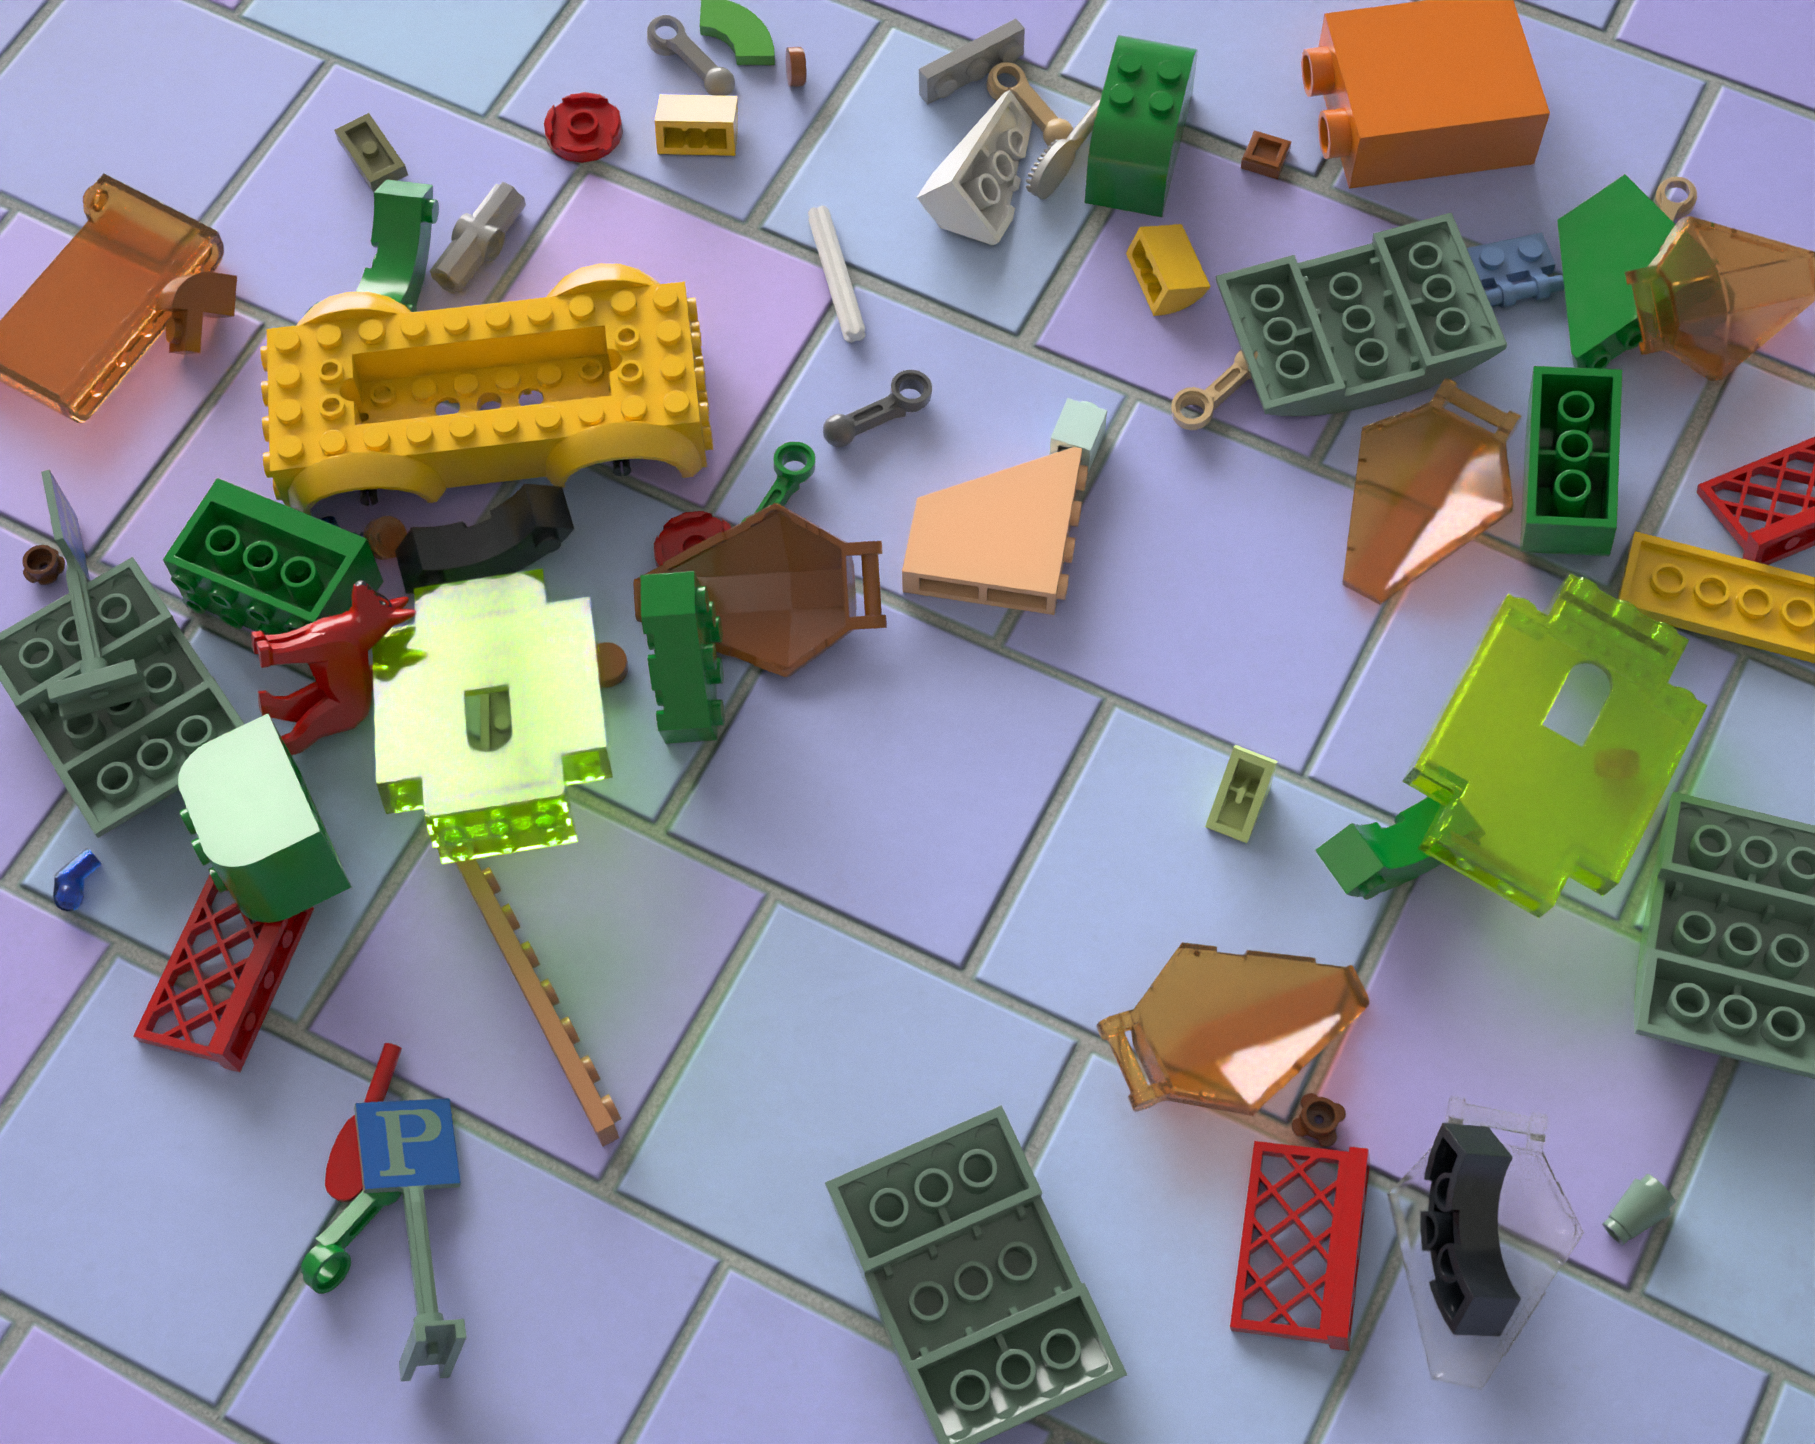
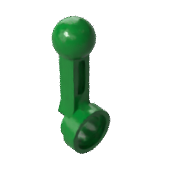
M793 441L784 443L777 448L773 458L777 479L755 513L774 503L785 506L791 495L800 489V483L805 482L812 476L815 471L816 457L811 447L802 442ZM791 461H798L803 463L805 467L801 470L792 471L785 468L784 465ZM748 515L747 517H745V518L741 521V523L744 522V521H746V518H748V517L751 516V515Z
M362 1190L322 1234L315 1238L321 1244L308 1252L301 1265V1273L303 1274L305 1284L318 1294H324L335 1289L344 1280L351 1266V1257L345 1248L384 1206L395 1203L402 1193L399 1191L363 1193Z

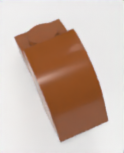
M201 272L180 276L166 285L158 298L156 310L172 312L171 318L166 325V340L170 343L169 353L182 355L200 353L203 317L217 319L234 317L237 286L236 275Z

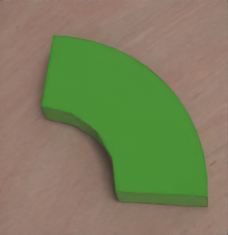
M701 0L699 25L701 35L716 37L725 42L735 53L737 65H775V52L771 35L764 23L753 12L729 0Z

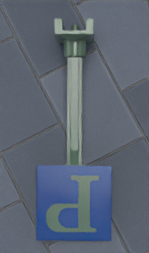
M49 469L42 471L41 474L54 540L67 562L66 580L82 656L80 675L46 684L50 702L58 704L60 716L65 721L149 696L150 692L147 680L134 659L108 666L107 661L102 658L87 585L90 577L78 518Z
M450 1098L355 1103L354 1111L363 1193L399 1191L403 1195L417 1316L413 1319L414 1324L399 1361L401 1382L411 1381L416 1366L438 1365L440 1378H449L467 1338L464 1319L444 1320L443 1314L438 1312L423 1190L457 1188L461 1184Z

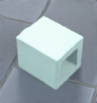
M1067 398L1050 438L1049 455L1072 447L1082 448L1081 465L1088 466L1089 473L1105 434L1107 410L1101 409L1088 401L1079 402Z

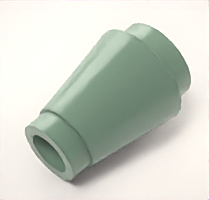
M1646 1174L1641 1180L1636 1178L1633 1180L1609 1214L1608 1219L1602 1225L1613 1239L1619 1244L1624 1245L1671 1214L1669 1208L1676 1201L1661 1182L1653 1176Z

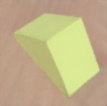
M1235 745L1205 827L1248 843L1271 789L1278 761Z

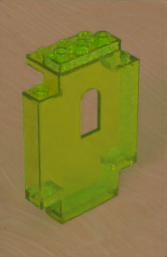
M543 568L414 588L415 610L417 611L415 624L391 628L372 647L376 785L385 813L391 814L424 808V818L433 848L437 847L442 864L578 842L576 825L569 800L568 785L613 778L597 631L590 597L550 603ZM509 690L512 737L510 741L501 749L492 752H479L472 749L468 744L465 697Z
M1571 573L1556 589L1549 604L1542 612L1537 610L1536 606L1529 600L1514 597L1508 593L1490 617L1402 780L1405 784L1442 804L1418 849L1537 918L1542 917L1554 907L1569 877L1601 896L1608 893L1619 884L1708 706L1697 700L1695 695L1689 690L1682 687H1674L1668 683L1689 639L1678 634L1671 625L1664 622H1656L1640 613L1630 602L1617 600L1599 590L1594 582L1586 578H1578ZM1587 663L1599 667L1606 674L1610 690L1581 747L1542 724L1571 669L1578 664Z

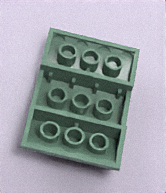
M1452 212L1373 233L1372 243L1300 263H1297L1295 255L1216 276L1217 286L1264 413L1269 415L1315 416L1341 413L1383 404L1446 382L1486 362L1507 348V342ZM1257 351V352H1258V356H1257V358L1255 359L1254 353Z
M133 557L89 581L87 585L102 658L107 661L108 666L134 659L147 680L149 696L63 721L58 704L51 703L49 700L46 684L81 674L80 664L82 656L69 593L0 632V682L33 732L97 838L178 791L180 769L186 759L197 748L245 725Z
M1672 793L1659 841L1641 935L1634 997V1034L1815 1079V825L1686 794Z
M1002 1105L825 1182L833 1207L866 1288L937 1444L982 1443L1127 1376L1085 1283H1081L1043 1202L1041 1188Z

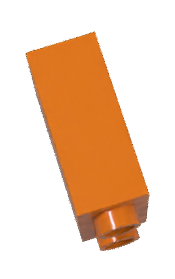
M1424 0L1325 13L1319 46L1304 49L1302 52L1301 71L1306 95L1308 97L1323 95L1327 110L1320 112L1318 119L1319 143L1323 157L1325 159L1341 158L1349 189L1535 164L1550 111L1514 0Z

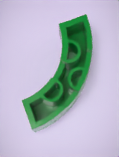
M386 179L374 192L371 244L378 249L372 262V268L365 267L355 292H371L388 296L405 305L411 312H417L416 306L428 262L432 224L437 222L439 215L438 200L433 199V185Z
M1445 784L1425 799L1400 812L1394 819V825L1381 828L1378 822L1366 825L1351 823L1315 851L1347 895L1363 897L1364 900H1368L1381 892L1421 876L1454 856L1457 860L1467 857L1479 847L1480 843L1478 840L1485 836V833L1454 792Z

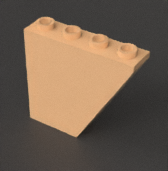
M1072 447L918 497L902 568L903 592L1055 615L1057 599L1065 600L1068 588L1069 575L1062 574L1064 562L1072 563L1076 538L1069 537L1070 526L1078 527L1082 502L1075 501L1077 490L1085 491L1088 466L1081 465L1082 448Z

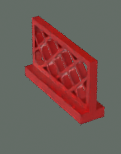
M1815 437L1698 484L1696 493L1744 550L1742 559L1770 565L1815 546V497H1811L1812 488L1815 486ZM1795 459L1814 463L1812 473L1786 468V465ZM1759 474L1778 478L1775 488L1750 483V479ZM1782 480L1807 484L1806 495L1780 490ZM1726 489L1741 493L1739 503L1721 500L1715 492ZM1746 494L1772 500L1770 509L1765 510L1743 505ZM1777 501L1802 507L1801 512L1792 516L1774 512ZM1740 516L1766 522L1765 527L1748 533L1739 522Z
M209 874L133 1037L142 1043L215 1061L225 1069L241 1072L314 908L311 907L290 918L277 922L257 921L253 923L252 919L246 917L239 910L236 903L214 914L211 905L218 893V889ZM241 913L246 928L224 939L219 924ZM212 928L217 943L195 954L193 944L196 937ZM251 938L254 947L250 956L235 964L229 949ZM222 953L228 968L205 979L200 965ZM193 969L198 984L176 995L173 986L178 976ZM233 979L235 988L231 997L216 1005L210 990ZM203 994L208 1010L186 1020L181 1006ZM174 1010L179 1025L163 1034L152 1032L158 1018ZM213 1020L216 1030L209 1045L204 1046L195 1043L191 1031ZM184 1036L185 1040H181L178 1038Z
M1254 1141L1230 1322L1231 1331L1329 1344L1330 1349L1350 1351L1370 1171L1369 1149L1349 1146V1152ZM1263 1156L1284 1158L1293 1171L1272 1185L1262 1173ZM1294 1159L1306 1161L1299 1166ZM1319 1162L1339 1164L1337 1180L1322 1191L1318 1189L1306 1174L1308 1170ZM1300 1177L1315 1196L1293 1211L1279 1192ZM1261 1182L1267 1190L1258 1196ZM1335 1192L1333 1207L1327 1198ZM1273 1197L1288 1216L1266 1232L1256 1219V1210ZM1321 1203L1332 1216V1226L1315 1238L1300 1218ZM1294 1223L1309 1243L1287 1258L1273 1238ZM1255 1228L1261 1237L1252 1243ZM1330 1238L1329 1251L1327 1253L1321 1245ZM1265 1244H1268L1282 1263L1260 1279L1249 1265L1250 1257ZM1316 1250L1327 1263V1268L1324 1275L1309 1285L1294 1265ZM1289 1270L1304 1290L1282 1306L1268 1289L1267 1285ZM1249 1274L1255 1284L1246 1290ZM1324 1286L1322 1301L1315 1292ZM1260 1290L1276 1309L1275 1312L1263 1321L1242 1319L1244 1303ZM1310 1296L1321 1310L1320 1328L1299 1327L1288 1312ZM1283 1317V1319L1287 1322L1288 1325L1277 1324L1275 1322Z

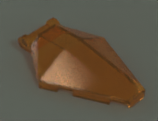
M1692 216L1680 218L1667 236L1665 243L1660 247L1659 254L1648 267L1625 272L1627 285H1632L1643 341L1639 343L1641 355L1665 351L1681 359L1682 363L1690 366L1691 369L1708 380H1722L1815 301V252Z
M1449 378L1444 379L1430 402L1411 411H1404L1362 427L1342 585L1379 605L1499 522L1513 510L1506 443L1516 430L1522 416L1511 410L1506 413L1457 388L1458 383ZM1451 403L1498 429L1494 434L1444 407Z
M1182 942L1134 1009L1109 1016L1098 1022L1096 1027L1101 1039L1108 1041L1131 1093L1128 1096V1100L1133 1111L1137 1112L1148 1109L1156 1103L1167 1100L1254 1116L1362 1014L1370 1003L1369 997L1352 965L1344 967L1316 963V958L1252 950H1246L1244 955L1217 952V946ZM1131 1030L1133 1046L1151 1085H1148L1125 1035L1126 1031Z

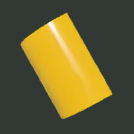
M659 95L654 120L657 154L735 156L738 133L737 96Z
M1183 225L1139 227L1126 255L1153 316L1178 312L1202 298L1211 286Z

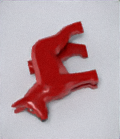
M359 580L353 585L351 595L352 607L349 611L321 618L299 629L283 634L265 635L262 631L251 632L253 652L259 655L261 668L283 664L308 663L316 680L288 696H273L266 690L257 691L259 709L262 716L269 713L271 718L296 723L290 733L281 736L292 756L305 751L320 738L354 729L368 716L372 698L371 691L379 690L377 671L374 664L369 665L368 651L393 626L403 623L417 614V611L414 609H403L408 603V597L403 596L388 600L364 580Z

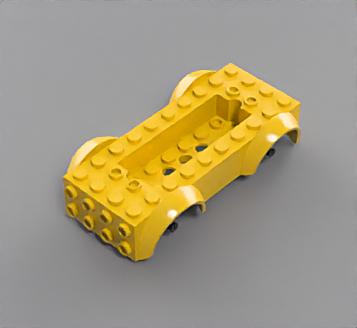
M599 263L579 268L564 276L549 294L543 298L411 312L405 305L388 296L371 292H346L330 296L314 305L296 326L266 329L267 346H261L260 349L263 369L265 372H268V381H262L261 383L263 402L265 407H268L269 416L262 417L263 435L265 441L269 442V452L263 453L265 475L267 478H273V490L276 500H283L284 505L310 516V509L318 501L339 493L360 490V503L369 506V498L372 505L378 503L377 489L405 491L420 496L427 503H435L446 491V488L546 477L554 486L564 488L565 482L570 475L582 468L608 461H613V474L616 476H622L621 462L624 476H627L631 473L630 459H647L673 465L679 470L682 478H689L697 474L703 467H707L706 451L714 450L709 421L710 413L705 385L706 376L701 349L702 340L696 298H687L685 281L660 284L643 271L622 264ZM532 391L542 394L543 401L541 404L521 406L519 403L522 394L529 395L532 394ZM446 400L449 401V404L458 403L460 405L458 413L437 415L436 408L441 402ZM494 401L501 404L498 409L480 411L481 406L487 402Z

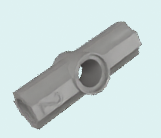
M502 182L500 185L495 184L472 215L465 213L458 219L452 231V242L430 269L432 279L442 289L453 294L461 292L484 260L492 262L498 257L504 245L506 231L526 206L524 197L513 186Z

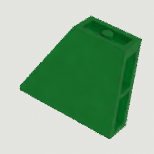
M1626 174L1557 220L1574 368L1604 369L1615 357L1626 350L1636 348L1645 337L1661 326L1670 325L1678 318L1679 314L1695 303L1704 302L1718 289L1716 264Z

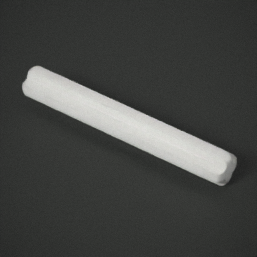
M823 205L818 208L813 207L808 211V220L844 340L849 343L856 340L861 341L866 335L865 326L829 209Z

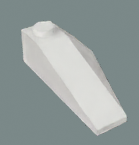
M1010 90L1003 93L939 165L917 196L924 209L940 228L990 245L999 243L1013 220L1015 208L1011 205L1012 195L1014 191L1019 189L1021 178L1017 176L1019 160L1026 156L1033 121Z

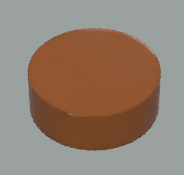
M802 47L786 48V75L789 87H799L806 84V58Z
M603 642L594 645L585 654L583 661L585 673L589 681L594 685L609 688L618 685L625 679L628 673V661L624 650L620 646L610 642Z

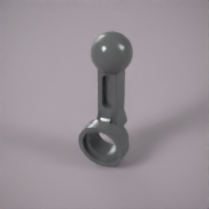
M917 370L899 372L892 379L890 394L887 397L847 415L834 414L830 416L823 425L825 440L832 446L844 447L850 444L858 434L894 418L905 417L906 412L921 410L930 402L932 394L931 380L924 373ZM905 389H914L921 396L916 399H908L900 392Z

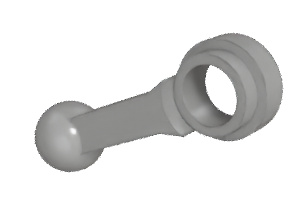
M662 15L650 22L647 28V43L655 53L663 56L677 53L704 81L706 91L712 96H726L733 91L735 86L733 74L724 67H718L687 36L683 24L678 19L670 15ZM662 26H669L676 31L677 35L672 39H662L656 34V30Z

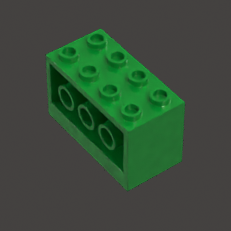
M219 478L215 480L163 558L172 576L171 581L179 589L183 597L182 602L188 608L200 614H204L206 611L213 613L235 629H242L244 626L253 631H262L265 635L287 633L321 618L349 611L352 607L351 595L353 585L357 581L364 580L375 591H378L384 582L367 538Z

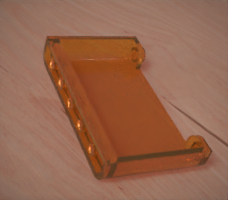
M104 173L83 195V209L88 219L86 224L0 320V382L76 423L87 421L166 329L172 312L156 310L158 298L166 285L180 276L201 272H214L221 263L224 254V245L217 230Z

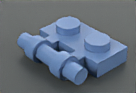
M1542 232L1467 248L1483 288H1492L1485 291L1491 306L1499 304L1501 308L1515 305L1517 300L1531 297L1535 300L1549 298L1551 293L1564 291L1562 275L1547 277V275L1553 274L1556 264ZM1525 279H1526V281H1527V282H1524V283H1519V284H1514V285L1512 284V282L1521 281V280H1525Z

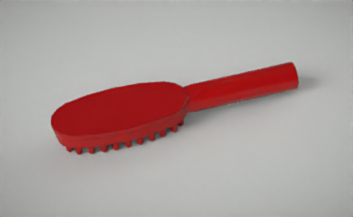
M384 1043L364 1103L384 1102L402 1051L401 1047L392 1043ZM355 1115L346 1121L331 1149L326 1167V1191L333 1199L340 1202L353 1201L363 1190Z

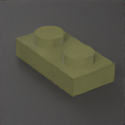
M369 113L334 130L338 142L373 192L386 179L398 181L408 176L405 164Z

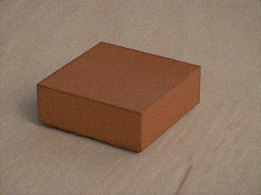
M1254 130L1242 158L1241 169L1278 180L1290 152L1292 141Z

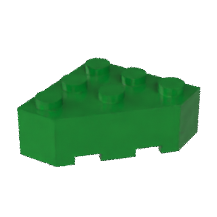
M694 571L640 575L643 634H646L649 650H654L655 653L648 655L647 658L652 691H655L657 705L664 707V710L656 711L658 732L665 744L718 740L717 726L724 725L725 713L723 700L717 699L716 684H723L724 672L722 658H717L715 643L722 642L723 631L721 617L716 616L714 602L709 601L707 586L700 585Z

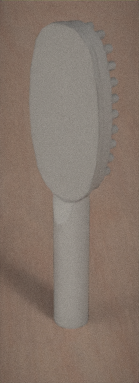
M1100 100L1095 101L1067 139L1054 140V142L1047 146L1048 149H1044L1046 154L1041 153L1040 156L1044 158H1037L1040 163L1035 162L1034 165L1037 168H1031V171H1034V173H1028V176L1032 177V179H1026V182L1030 184L1026 185L1027 191L1032 193V195L1037 196L1039 199H1046L1060 185L1074 162L1076 150L1093 130Z

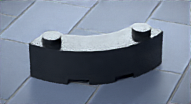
M524 483L512 497L490 510V519L467 527L463 521L434 527H411L395 550L406 594H424L427 597H437L448 591H455L503 578L558 550L561 543L575 529L563 488L561 486Z
M1442 1123L1434 1140L1424 1175V1180L1431 1181L1428 1211H1420L1422 1251L1430 1252L1435 1279L1430 1281L1429 1285L1436 1305L1453 1335L1500 1337L1521 1300L1507 1274L1498 1234L1500 1194L1506 1172L1513 1157L1489 1127Z

